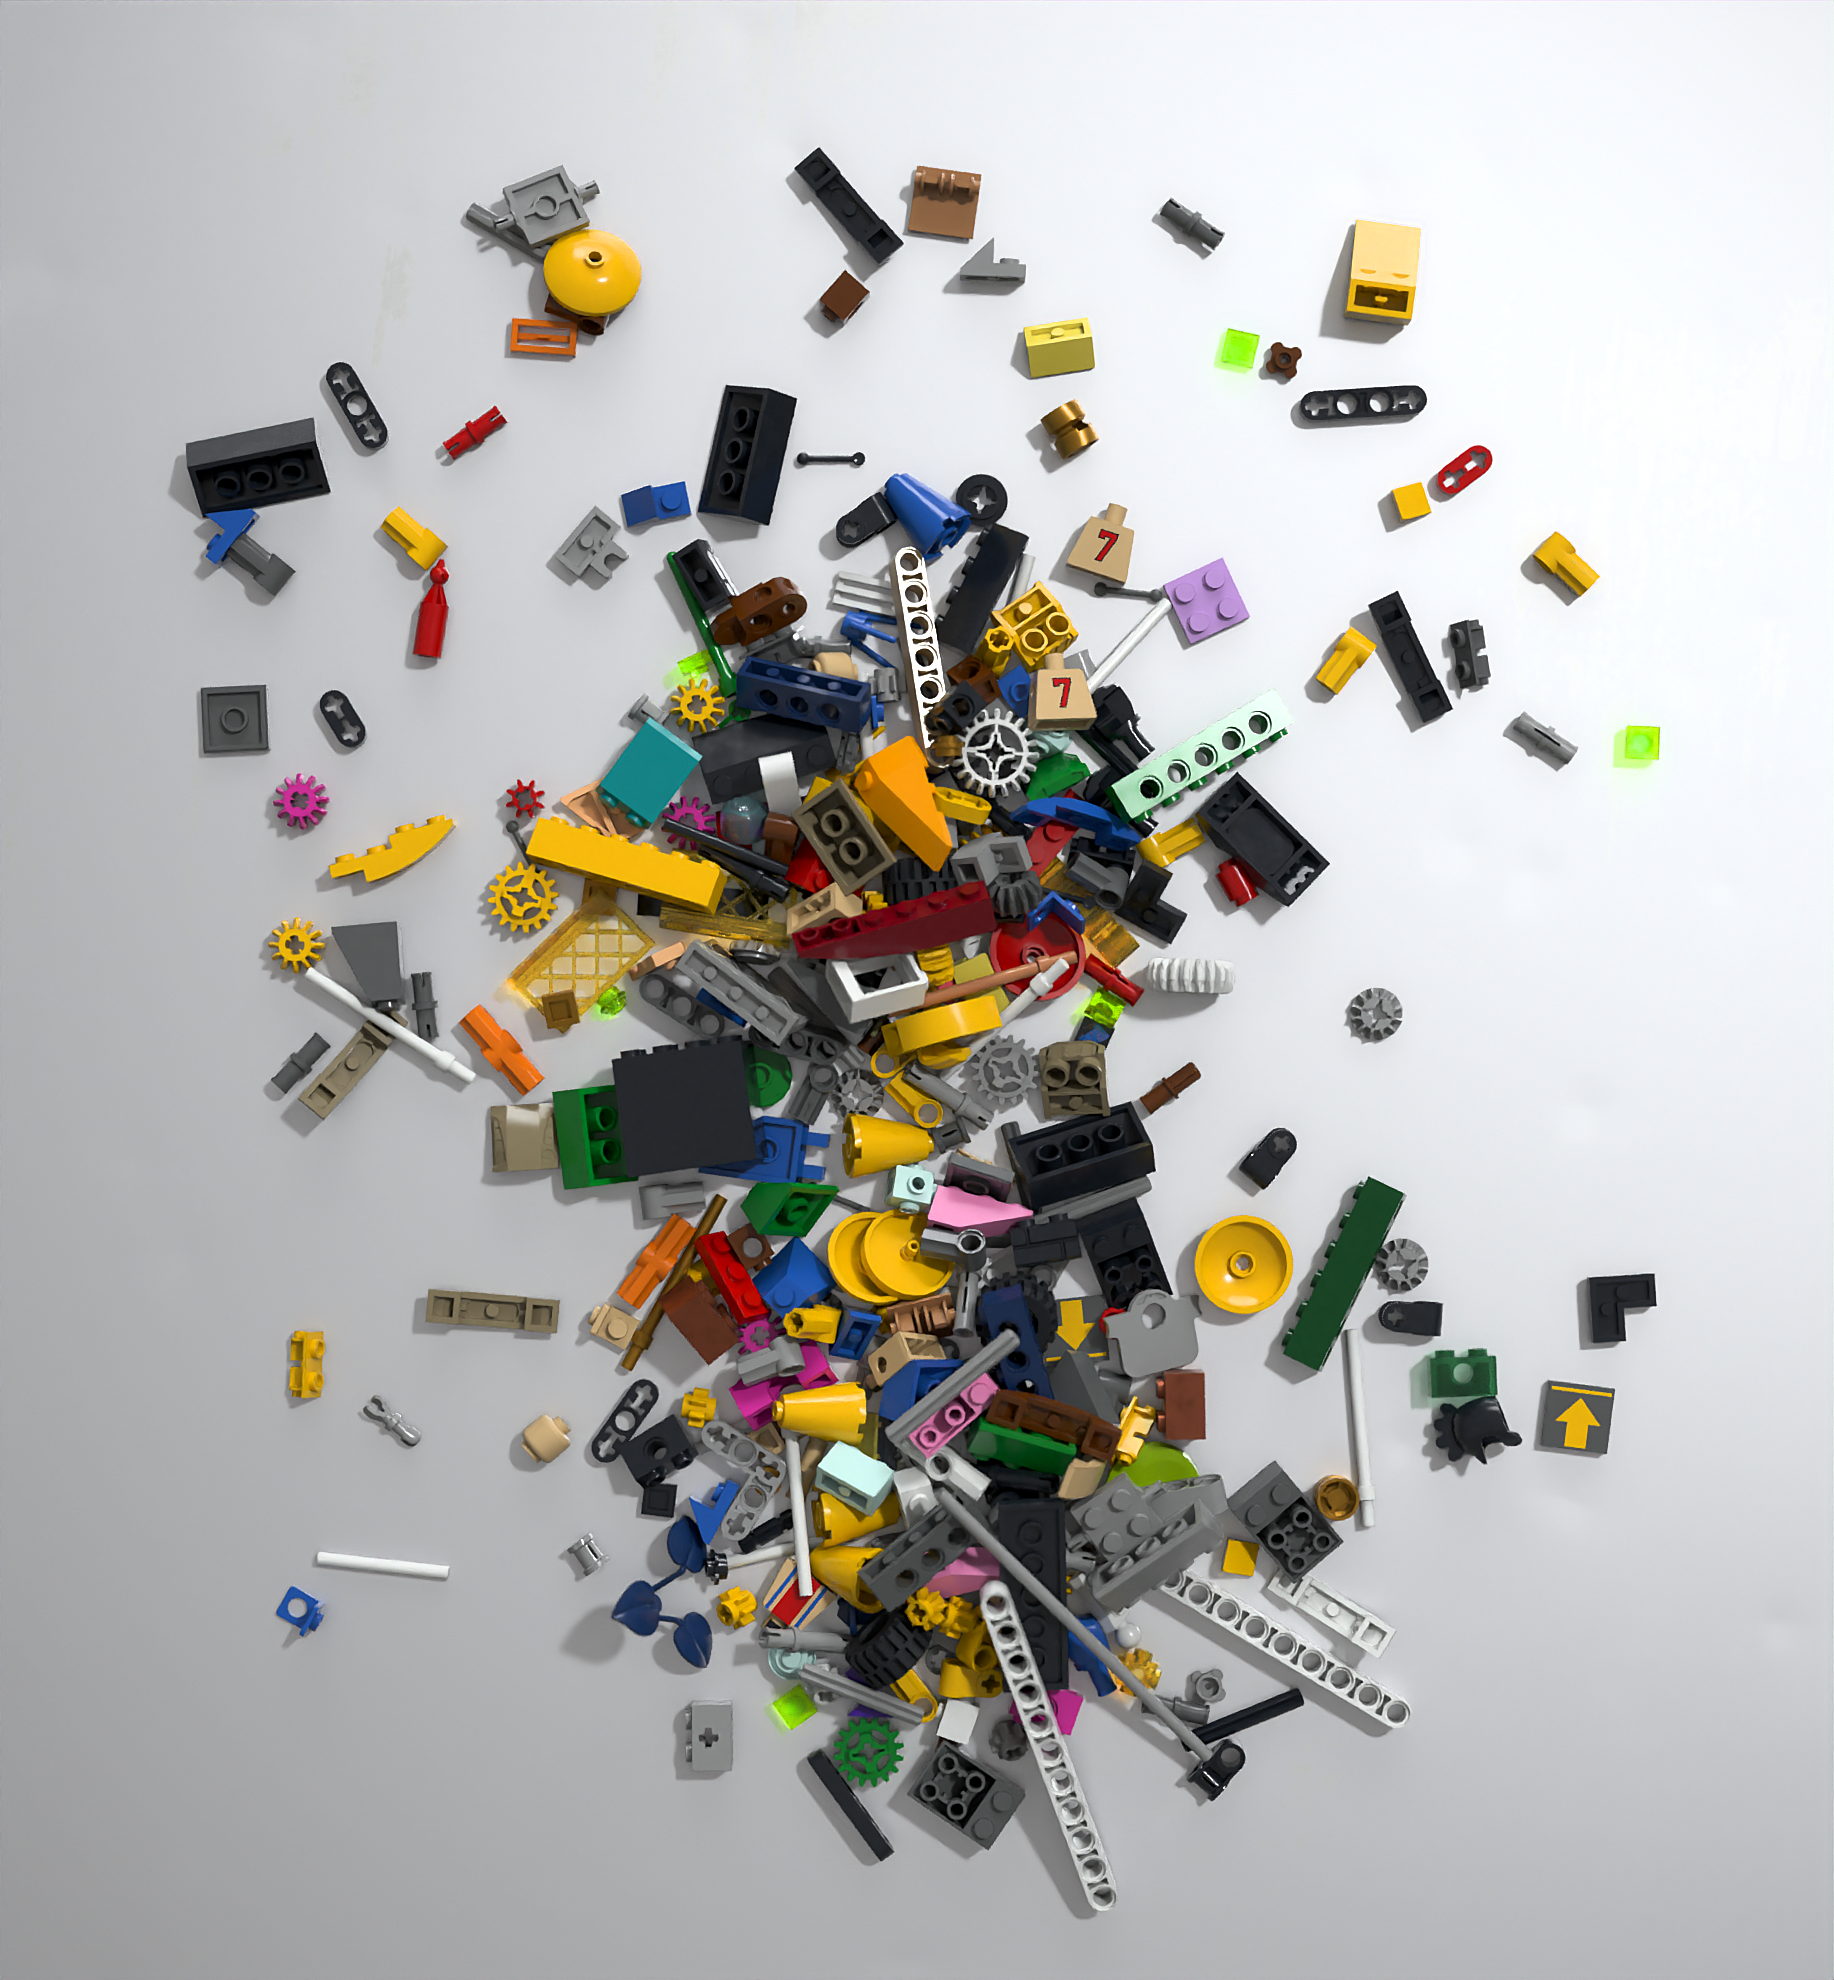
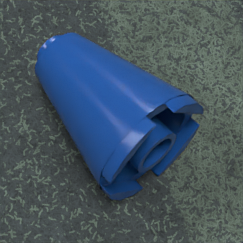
M896 473L884 485L886 488L884 492L885 499L914 547L923 555L925 562H932L942 557L943 554L940 550L946 545L953 548L971 526L972 521L969 518L972 515L966 509L908 473L901 475Z

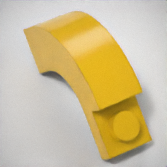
M990 995L907 1016L883 1025L881 1029L889 1058L942 1042L981 1034L1003 1026L995 997Z

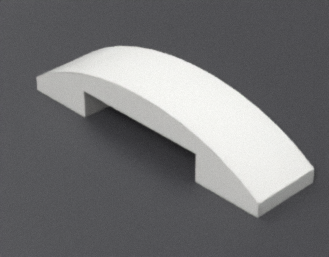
M1279 1568L1267 1588L1350 1639L1351 1642L1378 1659L1381 1658L1397 1631L1308 1574L1293 1584Z

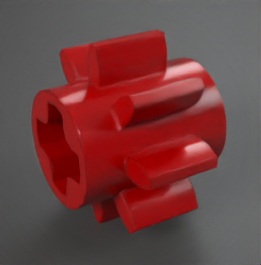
M518 779V788L515 791L511 789L506 790L508 794L512 795V801L508 802L506 807L512 808L515 806L518 808L515 816L517 818H520L523 812H528L529 817L534 819L533 810L537 807L545 809V806L539 803V797L544 796L546 793L545 791L536 792L533 790L536 786V781L532 780L529 786H524L522 781ZM527 791H531L530 797L534 799L532 805L526 804L524 808L520 807L522 802L518 799L519 794L525 795Z

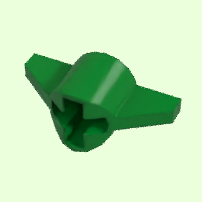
M737 699L732 700L728 707L729 716L718 726L723 728L731 721L741 722L748 720L751 716V709L737 706Z

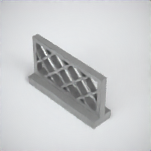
M698 939L693 940L675 966L778 1046L784 1044L790 1034L810 1025L816 1017L745 962L736 960L734 955L730 954L729 950L715 939H710L703 943Z

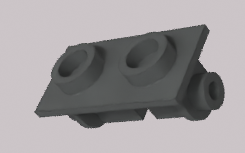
M1479 619L1464 620L1451 624L1450 642L1455 652V673L1460 683V689L1489 684L1488 678L1491 677L1488 656H1477L1476 650L1486 648L1483 625L1479 624Z
M790 624L773 633L775 639L767 643L761 638L746 645L747 652L739 656V660L751 656L778 662L775 654L779 652L783 663L800 655H804L805 650L809 649V643L805 637L800 638L798 634L799 631L804 629V626L802 625L793 630Z

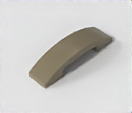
M395 1010L380 1011L404 1028L409 1023ZM367 1020L362 1025L360 1031L324 1072L317 1076L298 1100L324 1120L370 1071L396 1040V1037Z
M428 1289L425 1322L557 1333L560 1300L495 1293Z

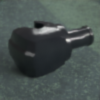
M1112 683L1108 686H1102L1091 695L1097 715L1093 723L1111 742L1116 739L1118 741L1122 739L1138 758L1139 762L1155 750V747L1149 743L1137 728L1139 725L1137 722L1142 717L1138 713H1134L1131 701L1118 684Z
M1109 765L1093 772L1087 779L1086 787L1082 793L1084 800L1120 818L1104 790L1123 777L1115 768ZM1151 817L1139 824H1136L1134 819L1128 822L1145 839L1159 824Z

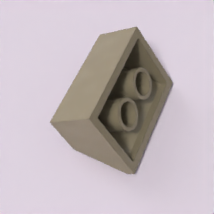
M842 778L791 813L845 896L869 883L897 861Z

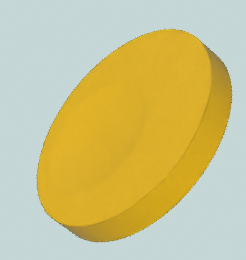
M900 1208L886 1211L871 1223L862 1239L861 1259L867 1275L878 1288L899 1299L919 1300L936 1294L951 1277L955 1262L920 1255L921 1237L924 1228L926 1229L928 1214L924 1212L907 1214L901 1212Z

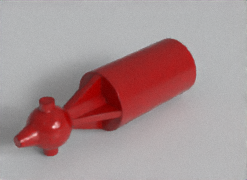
M439 559L436 567L430 571V580L433 585L423 601L420 602L413 655L442 659L449 606H447L443 584L449 579V572L445 567L443 559Z

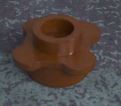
M1281 342L1273 343L1270 348L1272 355L1270 361L1266 363V370L1271 374L1285 375L1286 378L1295 377L1297 374V361L1302 357L1301 349L1298 347H1285ZM1282 357L1287 359L1286 363L1281 362Z

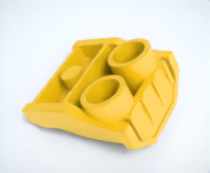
M1040 581L1036 582L1021 597L999 611L994 610L989 616L996 628L1002 626L1010 630V636L1014 640L1011 648L1025 664L1028 673L1043 668L1046 655L1052 653L1063 654L1076 641L1079 635L1072 626L1070 618L1064 613L1061 604Z

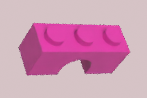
M809 1339L806 1342L799 1343L806 1365L804 1371L788 1377L776 1376L749 1387L744 1385L741 1378L735 1385L728 1388L743 1417L754 1432L774 1421L772 1418V1406L785 1387L799 1384L805 1390L830 1386L839 1381L815 1340Z

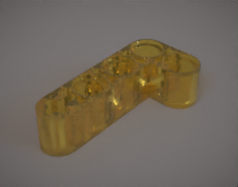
M1057 856L1038 877L1042 887L1083 898L1087 896L1094 897L1086 888L1063 874L1066 865ZM1073 902L1079 909L1080 914L1085 918V932L1082 935L1114 969L1140 947L1134 937L1121 924L1119 925L1107 910L1100 908L1097 904L1094 908L1087 909L1083 904Z

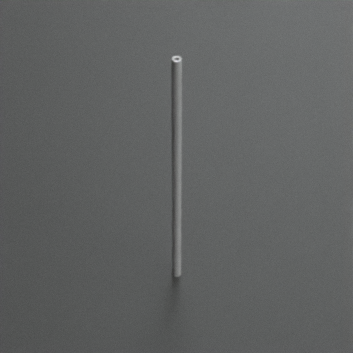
M944 1488L935 1494L934 1498L1203 1762L1208 1761L1212 1757L1213 1752Z

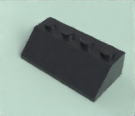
M726 385L698 507L699 513L747 524L769 526L797 398L770 388Z
M314 417L186 443L187 469L203 518L208 517L205 515L208 513L250 509L331 492L322 443Z
M993 523L991 529L984 527L976 542V545L981 547L975 558L968 557L961 571V574L965 575L961 586L954 585L946 599V603L950 604L946 615L939 614L934 622L937 643L964 658L970 656L990 618L991 612H993L1028 545L1029 536L997 523Z
M770 713L692 737L695 751L703 756L699 764L712 805L765 789L759 764V758L791 752L797 778L836 766V758L826 726L814 725L792 718H783Z
M1131 1101L1110 1107V1116H1103V1113L1088 1114L1007 1139L1021 1188L1032 1210L1156 1172L1153 1144Z

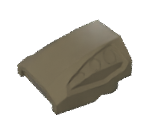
M1085 1040L1056 1042L1040 1049L1041 1093L1045 1119H1051L1052 1116L1100 1113H1103V1116H1110L1105 1046Z
M554 1103L491 1106L492 1172L559 1168Z

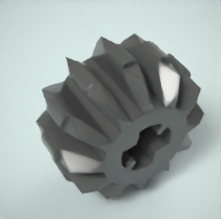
M1035 871L1000 873L987 886L993 912L1000 913L1001 917L1013 915L1015 918L1018 914L1028 915V910L1038 909V903L1042 901V886Z

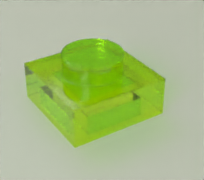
M1228 328L1220 362L1252 369L1260 335Z
M705 649L677 663L683 676L690 674L691 678H696L709 672L708 666L713 664L708 650Z
M1627 725L1625 729L1624 759L1659 760L1660 727Z
M1098 986L1084 1013L1092 1017L1096 1022L1112 1029L1121 1015L1126 1002Z
M800 1683L772 1703L790 1730H793L818 1712L817 1707L811 1701L808 1694H805V1690Z

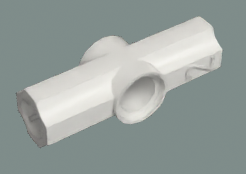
M908 1436L899 1444H895L896 1447L923 1466L930 1478L944 1482L954 1491L960 1488L974 1504L992 1481L962 1459L959 1451L951 1445L942 1446L927 1459ZM937 1456L947 1459L949 1463L948 1470L942 1469L938 1465Z

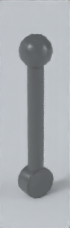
M1103 582L1096 583L1094 586V593L1097 596H1104L1106 593L1147 597L1155 602L1162 598V592L1159 589L1143 591L1107 587Z
M511 820L507 822L506 830L513 834L530 867L533 862L526 854L527 847L518 832L519 825L516 821ZM536 867V873L539 874L541 870H538Z
M836 1195L833 1199L860 1212H870L871 1210L869 1207Z

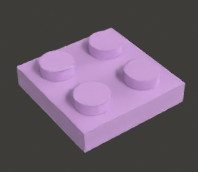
M1223 557L1163 585L1190 645L1250 618Z

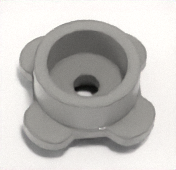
M1214 1668L1211 1672L1202 1673L1195 1671L1192 1674L1191 1681L1195 1684L1196 1691L1193 1697L1196 1702L1202 1704L1206 1700L1215 1699L1221 1701L1225 1698L1226 1692L1222 1688L1221 1680L1223 1673L1221 1670ZM1207 1683L1212 1685L1210 1689L1205 1688Z

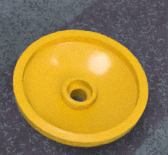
M582 229L565 235L552 244L544 260L543 277L549 293L561 306L576 314L600 317L619 312L633 301L641 283V266L632 248L619 237L601 230ZM590 259H596V260H598L599 262H596V263H595V262H592Z
M861 1212L844 1219L831 1234L826 1251L829 1271L838 1286L858 1301L872 1305L895 1303L901 1299L893 1297L878 1288L867 1275L861 1259L863 1236L871 1223L883 1213Z
M1237 1215L1219 1221L1204 1234L1196 1250L1194 1269L1201 1290L1212 1303L1232 1313L1250 1314L1267 1309L1285 1293L1293 1274V1256L1285 1236L1273 1224L1259 1217ZM1241 1257L1248 1260V1267L1244 1270H1240L1236 1266L1237 1260Z

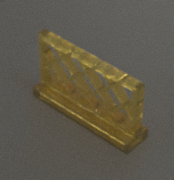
M672 847V851L687 855L693 862L709 861L698 855V851ZM731 873L726 877V884L735 879L744 893L731 902L722 893L720 899L725 906L716 911L714 915L687 907L669 905L670 902L663 901L659 928L730 940H753L772 944L774 947L789 949L791 938L787 936V921L786 924L772 922L766 914V911L778 904V902L773 900L764 907H761L752 895L755 891L748 889L741 879ZM794 884L789 892V895H791L789 905L786 901L782 903L786 911L795 906L797 902L799 887ZM748 897L758 911L749 917L739 916L733 906ZM727 910H729L732 915L723 914V913H725ZM761 915V916L764 918V920H760V919H756V918Z
M599 886L508 975L506 983L514 991L518 990L545 1017L541 996H535L527 988L535 979H548L549 993H553V980H572V989L575 990V995L576 980H595V993L591 997H576L577 1002H585L578 1008L581 1017L655 945V942L609 897V893L602 886ZM608 908L618 917V929H599V917ZM595 922V929H587ZM622 922H623L629 929H622ZM581 934L595 935V952H576V939ZM599 935H618V952H599ZM622 935H636L644 945L637 952H623ZM572 944V952H566L565 950ZM558 957H572V974H553V961ZM576 957H595V974H576ZM599 957L618 958V971L613 975L599 974ZM623 958H630V959L623 965ZM549 966V974H541ZM599 980H607V981L599 988ZM572 1025L556 1028L564 1034Z

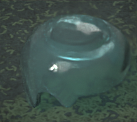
M749 796L735 797L726 801L720 811L721 835L735 844L749 845L758 843L762 840L765 822L769 814L767 807L759 799Z

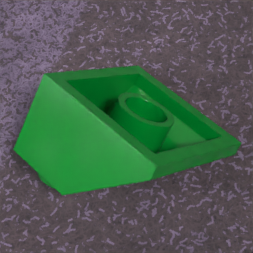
M792 1182L756 1183L740 1207L758 1234L806 1237L840 1190L837 1186Z

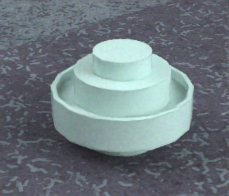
M769 1648L768 1662L772 1671L778 1677L786 1680H799V1674L804 1663L814 1665L816 1661V1652L799 1650L796 1653H788L785 1649Z

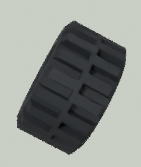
M951 857L945 859L939 871H933L921 858L896 859L897 861L882 873L883 903L892 906L904 900H913L930 895L936 891H945L959 887L949 860Z
M1017 1271L1016 1276H1010V1272L1002 1273L1003 1278L1000 1280L996 1276L990 1279V1287L984 1285L981 1288V1296H977L976 1333L977 1337L981 1339L982 1346L984 1348L988 1346L987 1336L991 1335L989 1326H982L979 1317L978 1307L983 1306L982 1294L1021 1284L1028 1309L1035 1314L1032 1323L1041 1353L1048 1350V1343L1052 1344L1054 1342L1055 1331H1058L1057 1303L1055 1302L1053 1291H1048V1284L1044 1280L1038 1283L1037 1276L1031 1273L1029 1277H1024V1271ZM1003 1323L1000 1325L1003 1329L1013 1328ZM1019 1351L1011 1352L1008 1356L1018 1359L1021 1358L1024 1354Z
M905 1602L894 1608L890 1613L883 1608L873 1615L858 1630L847 1648L845 1661L873 1689L887 1687L908 1673L924 1655L932 1639L933 1632L931 1629L925 1631L923 1625L912 1626V1622L904 1612L908 1608Z

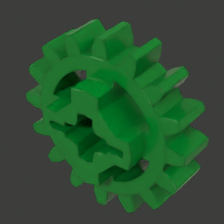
M860 1717V1723L858 1724L852 1719L848 1720L850 1729L847 1731L840 1728L838 1733L843 1737V1740H834L833 1745L841 1749L840 1752L833 1754L834 1760H842L843 1762L839 1765L838 1771L848 1770L847 1780L850 1782L856 1776L859 1778V1786L863 1787L866 1780H871L873 1787H876L877 1778L879 1777L888 1782L889 1775L887 1772L890 1770L897 1773L899 1768L894 1762L903 1761L904 1755L897 1752L898 1749L904 1747V1742L895 1741V1738L899 1735V1730L889 1731L890 1721L887 1719L883 1724H879L878 1717H873L872 1721H867L866 1717ZM871 1729L882 1733L887 1740L876 1738L872 1735ZM859 1732L860 1739L858 1742L847 1747L850 1738ZM870 1743L872 1748L878 1749L873 1752L872 1758H867L866 1753L859 1752L864 1750V1744ZM890 1754L888 1762L878 1770L877 1763L881 1757ZM858 1761L865 1766L866 1772L857 1769L851 1762Z

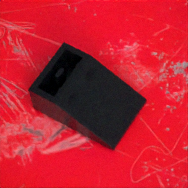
M1136 1197L1076 1220L1078 1232L1108 1308L1114 1307L1117 1310L1121 1308L1127 1312L1132 1299L1146 1289H1158L1173 1295Z

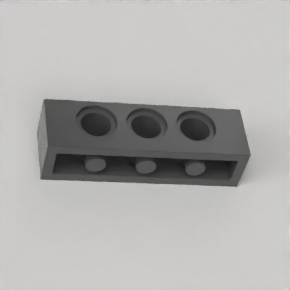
M960 1488L951 1495L987 1531L992 1529L973 1501ZM939 1504L857 1571V1574L890 1613L894 1608L902 1605L921 1586L928 1584L944 1567L956 1561L959 1555L979 1541Z

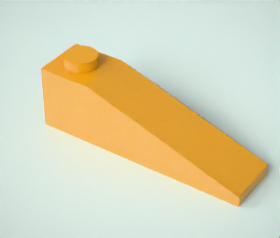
M906 736L868 757L857 774L854 786L866 805L933 871H939L953 845L943 812L937 811L933 796L937 791L934 783H929L925 772L929 767L927 758L914 737Z

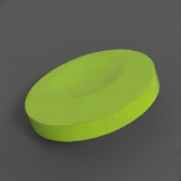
M1152 1441L1144 1442L1136 1462L1131 1463L1129 1467L1121 1465L1117 1459L1114 1467L1111 1466L1109 1469L1106 1484L1123 1472L1139 1487L1153 1485L1158 1480L1164 1483L1200 1475L1196 1465L1184 1451L1168 1443Z

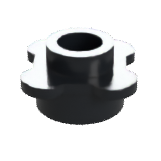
M710 1549V1557L705 1558V1575L710 1577L711 1581H714V1585H718L719 1580H724L728 1577L727 1557L725 1553H715L714 1549Z

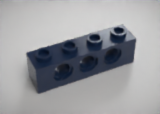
M751 656L747 657L736 674L737 706L857 734L861 733L871 717V683Z
M1021 1284L983 1293V1306L978 1307L982 1326L988 1325L991 1335L987 1336L988 1345L1008 1330L1000 1327L1002 1323L1012 1322L1015 1326L1011 1330L1018 1336L1020 1344L1011 1352L1019 1351L1024 1354L1018 1359L1007 1355L999 1361L1000 1365L996 1366V1372L1000 1385L1006 1384L1008 1390L1026 1392L1055 1400ZM1021 1381H1030L1033 1383L1030 1387L1022 1388L1017 1385Z

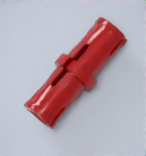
M495 405L471 423L469 420L465 423L466 427L447 441L442 442L447 451L459 443L457 447L449 452L454 460L476 443L480 445L485 442L483 438L507 423L503 415L490 422V420L500 414Z
M1090 953L1086 959L1083 973L1101 984L1104 991H1111L1130 1004V1006L1133 1007L1145 991L1123 976L1120 969H1113L1094 956V954Z

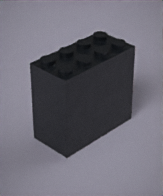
M742 1035L717 1037V1044L711 1045L710 1040H696L684 1042L685 1049H679L678 1044L652 1047V1054H647L646 1049L622 1051L620 1052L621 1058L611 1059L628 1177L769 1157L754 1050L750 1040H743Z

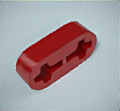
M1474 445L1448 463L1437 474L1436 486L1438 490L1448 496L1456 495L1484 475L1493 462L1490 450L1482 445ZM1471 453H1474L1476 456L1484 455L1485 459L1482 462L1484 468L1481 469L1477 465L1469 471L1465 466L1472 460ZM1461 470L1464 475L1456 481L1458 487L1454 488L1452 485L1446 487L1443 483L1446 480L1444 473L1448 472L1450 475H1454Z

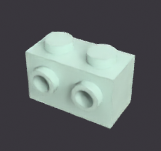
M838 1440L817 1466L815 1486L871 1517L892 1491L894 1470L890 1469L885 1463L876 1461L861 1453L856 1447L848 1446Z

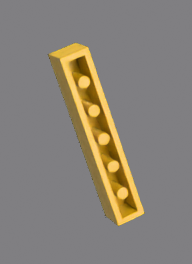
M551 816L550 820L538 818L526 850L527 856L533 863L714 915L727 881L720 866L711 861L693 862L689 860L690 858L687 855L676 851H671L670 855L659 852L660 849L649 843L641 842L640 846L634 845L621 835L611 834L610 837L599 834L598 830L590 826L581 825L580 829L569 826V822L554 816Z

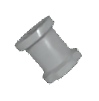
M644 693L634 705L628 717L630 719L636 718L643 724L651 717L663 726L671 713L668 710L663 711L649 701V696Z
M592 1533L587 1534L567 1549L569 1554L573 1553L584 1567L583 1573L585 1576L590 1575L610 1560L607 1555L603 1556L592 1540L594 1537Z

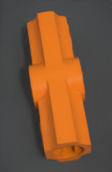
M481 1004L458 1022L480 1046L481 1053L498 1072L502 1071L509 1079V1082L523 1096L528 1094L545 1078L523 1053L524 1049L505 1028L502 1029Z
M674 1213L655 1241L652 1240L635 1263L636 1267L625 1279L617 1294L632 1306L640 1309L659 1282L662 1283L678 1261V1255L689 1243L697 1229Z

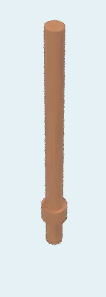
M1074 950L1052 957L1047 954L1035 958V962L925 993L923 1005L889 1013L888 1017L891 1018L1044 973L1060 958L1064 959L1068 965L1078 963L1077 956Z

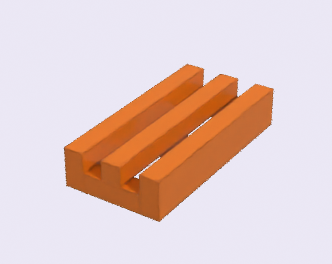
M512 318L510 351L512 353L576 357L578 326L575 322ZM519 327L570 330V336L519 333L518 331ZM518 340L569 343V348L518 345Z

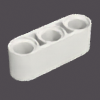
M788 752L759 758L769 811L792 816L791 813L802 806L792 753Z

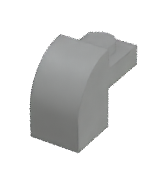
M1001 832L990 833L966 843L949 859L959 886L983 880L985 886H988L999 873L1028 871L1033 865L1023 836L1003 837Z

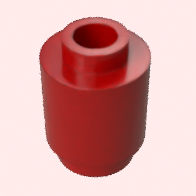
M1234 857L1217 866L1220 873L1214 876L1229 902L1233 901L1237 908L1260 895L1256 889L1257 886H1255L1246 869Z

